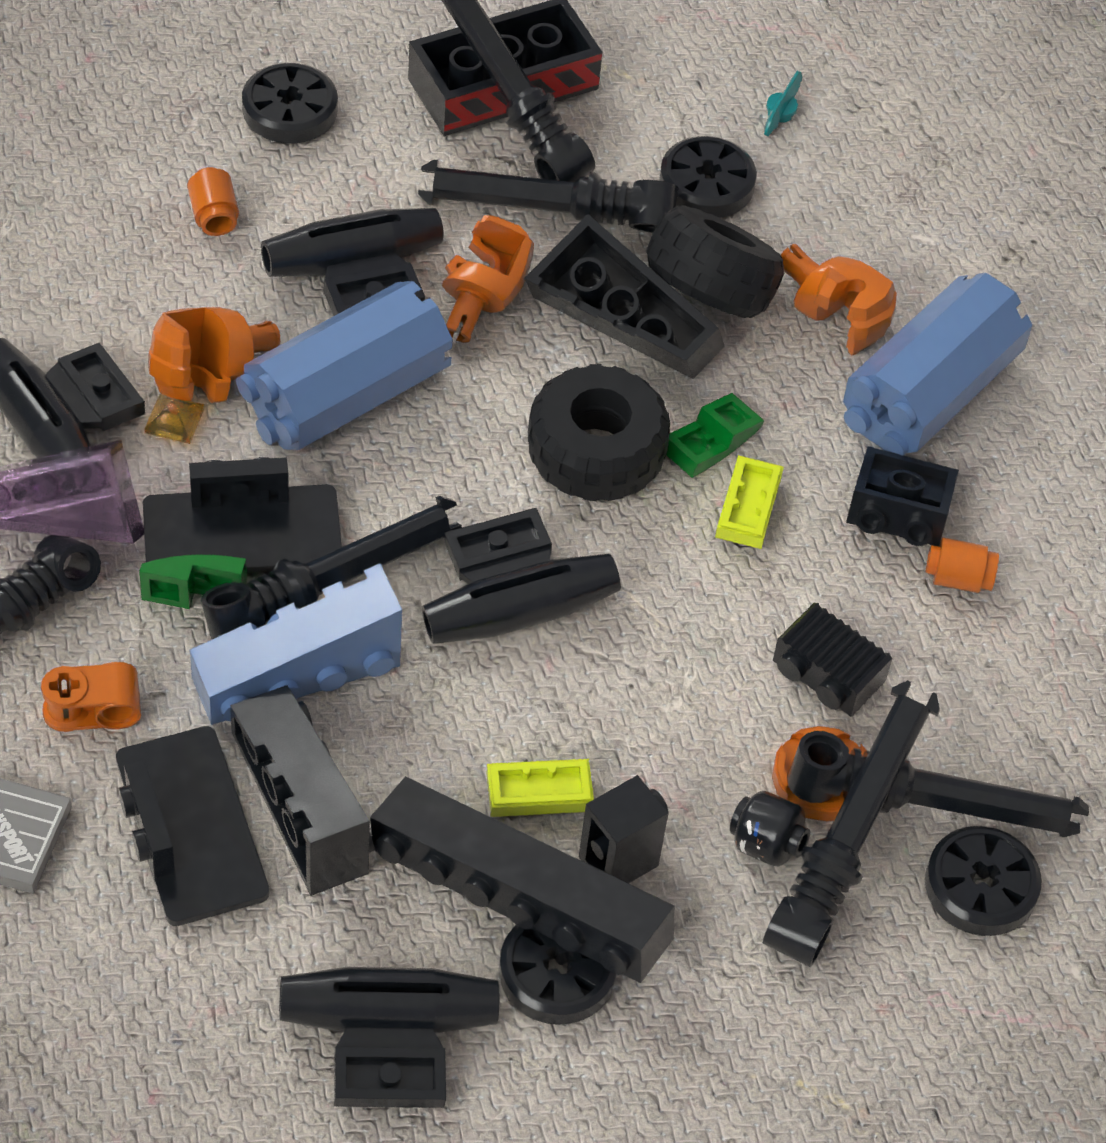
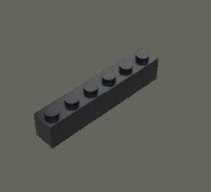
M406 776L370 817L374 851L384 860L394 864L399 863L421 874L432 884L443 885L462 894L474 905L488 907L510 918L517 926L523 929H532L556 941L559 946L567 951H577L601 963L611 973L625 975L641 983L674 939V905Z

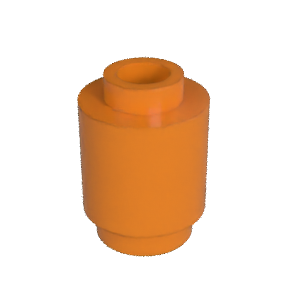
M213 167L199 170L187 183L195 222L207 235L220 236L227 234L236 227L239 216L231 177L226 171Z
M942 537L940 546H930L925 573L934 575L933 585L979 593L980 589L992 591L998 568L999 553L988 551V546Z

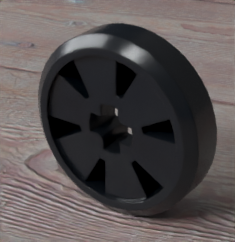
M279 63L257 71L248 79L242 91V112L247 125L263 138L279 143H302L323 135L334 124L338 112V94L332 80L322 71L300 63Z
M696 136L679 141L669 148L662 159L659 181L669 182L679 187L676 206L683 205L696 208L722 218L739 212L750 202L754 194L757 171L752 158L737 144L719 137ZM705 175H710L711 179H706Z
M987 826L964 827L946 835L933 849L925 872L926 892L937 913L952 926L964 932L981 936L1001 935L1021 926L1032 914L1040 896L1042 885L1040 868L1031 851L1011 834ZM975 874L981 879L990 877L993 880L991 887L985 882L976 884L973 881Z
M515 925L505 938L500 954L499 978L505 995L520 1012L543 1023L560 1025L584 1020L604 1006L614 988L616 974L608 971L601 963L577 951H567L559 946L556 941L532 929H523ZM555 959L559 965L568 963L567 973L561 974L556 968L548 971L549 960Z

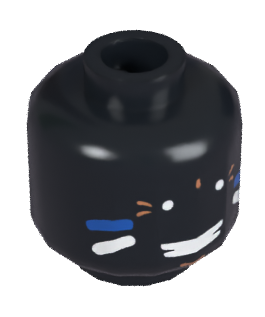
M760 791L751 798L744 797L737 805L730 822V833L735 835L734 841L737 849L772 866L778 867L783 865L791 856L800 857L810 838V829L805 827V812L803 808L767 791Z

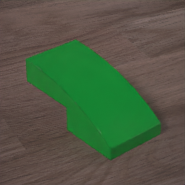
M730 393L702 406L696 421L671 432L666 455L693 478L739 448L762 427L764 420L736 395Z
M183 555L142 563L139 570L141 598L144 601L190 609L194 594L204 595L213 587L225 583L237 582L246 585V559L223 555Z

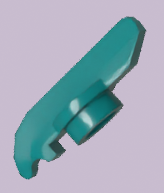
M797 70L783 93H775L768 98L766 108L769 117L764 127L765 136H769L774 129L776 130L779 123L790 121L796 113L798 103L794 97L802 81V73Z

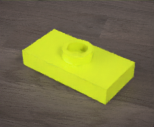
M738 455L717 525L715 538L762 549L784 466Z
M589 759L487 764L486 775L491 817L585 812L586 804L594 800Z

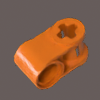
M111 662L91 666H61L47 672L42 679L41 692L45 699L42 714L44 721L54 730L69 732L98 728L123 729L135 725L141 718L138 672L131 664ZM63 679L67 682V689L62 690L61 685ZM63 709H68L69 717L67 719L64 718Z

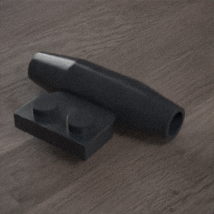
M436 208L378 209L315 221L261 242V256L265 271L269 277L325 276L323 292L333 316L397 282L414 281L421 288V290L414 294L421 301H424L425 294L411 262L407 263L402 258L441 244L444 238L443 224Z
M0 338V410L32 454L69 487L78 488L90 483L97 476L100 464L84 429L101 428L102 431L145 415V401L100 343L58 358V362L45 374L5 338Z
M532 508L445 532V545L459 580L465 581L467 585L423 605L422 616L432 644L491 638L566 617L619 592L621 590L620 577L616 563L610 553L551 559L552 542L537 508Z
M341 967L281 976L279 1020L344 1032L337 1046H335L334 1107L444 1108L446 1102L445 1048H443L436 1033L497 1024L500 1004L498 980L435 968Z

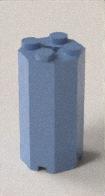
M988 273L976 274L972 279H967L968 275L956 278L848 378L843 399L847 411L844 413V420L847 426L852 431L868 438L884 451L902 456L906 453L918 452L1026 348L1032 323L1027 314L1021 319L1016 309L1021 304V301L1015 291Z
M414 281L397 282L244 364V374L236 378V384L242 397L251 403L257 415L256 427L263 441L268 445L277 442L286 450H300L451 366L452 357H444L445 352L452 349L453 339L438 306L431 298L421 301L414 294L421 290Z

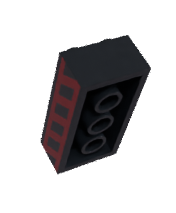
M549 0L489 18L532 85L543 88L546 94L552 92L555 97L554 103L599 89L603 52L568 0ZM459 27L409 41L408 80L443 136L508 117L506 114L507 101Z

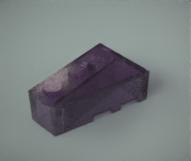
M122 440L0 466V529L134 544L144 535V527Z

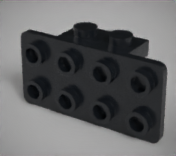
M259 457L249 460L232 461L209 460L206 462L189 463L190 493L149 495L143 500L146 562L183 555H223L245 558L247 573L273 571L276 563L284 558L290 562L296 560L306 564L342 547L336 489L328 484L289 487L287 457Z
M203 726L123 747L117 751L116 763L124 785L118 788L122 810L125 818L134 817L138 829L132 831L135 851L139 862L148 860L166 920L170 925L181 926L259 904L268 899L269 885L217 734L212 727Z

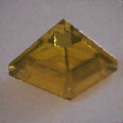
M160 393L145 426V433L190 444L205 410V404L181 400Z

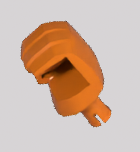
M484 215L476 223L472 231L473 238L469 245V249L491 267L467 261L459 255L454 256L445 267L449 275L442 281V287L456 299L446 326L451 337H453L461 322L463 325L456 341L463 343L470 342L481 311L490 313L501 312L515 299L525 283L524 278L529 273L533 258L534 243L524 229L517 224L492 215Z
M792 244L790 249L787 247L781 253L784 272L800 285L794 299L796 310L811 319L819 321L833 315L844 305L849 309L847 319L851 322V327L848 331L846 344L849 354L855 355L885 335L896 310L897 293L891 280L871 266L847 257H834L819 266L797 244Z
M202 307L166 311L162 313L153 329L148 355L149 374L155 378L159 392L176 401H191L193 399L194 386L203 389L211 403L224 402L228 398L231 381L244 374V364L254 359V353L270 351L279 346L280 332L275 323L272 324V321L248 326L244 316L238 311L228 308Z

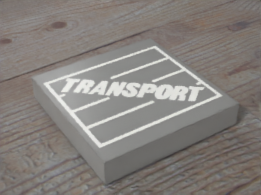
M0 778V885L34 894L71 811L72 803L70 797Z

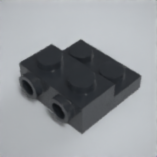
M868 446L853 492L846 523L857 525L863 532L868 534L883 532L903 537L914 546L926 544L940 546L959 470Z

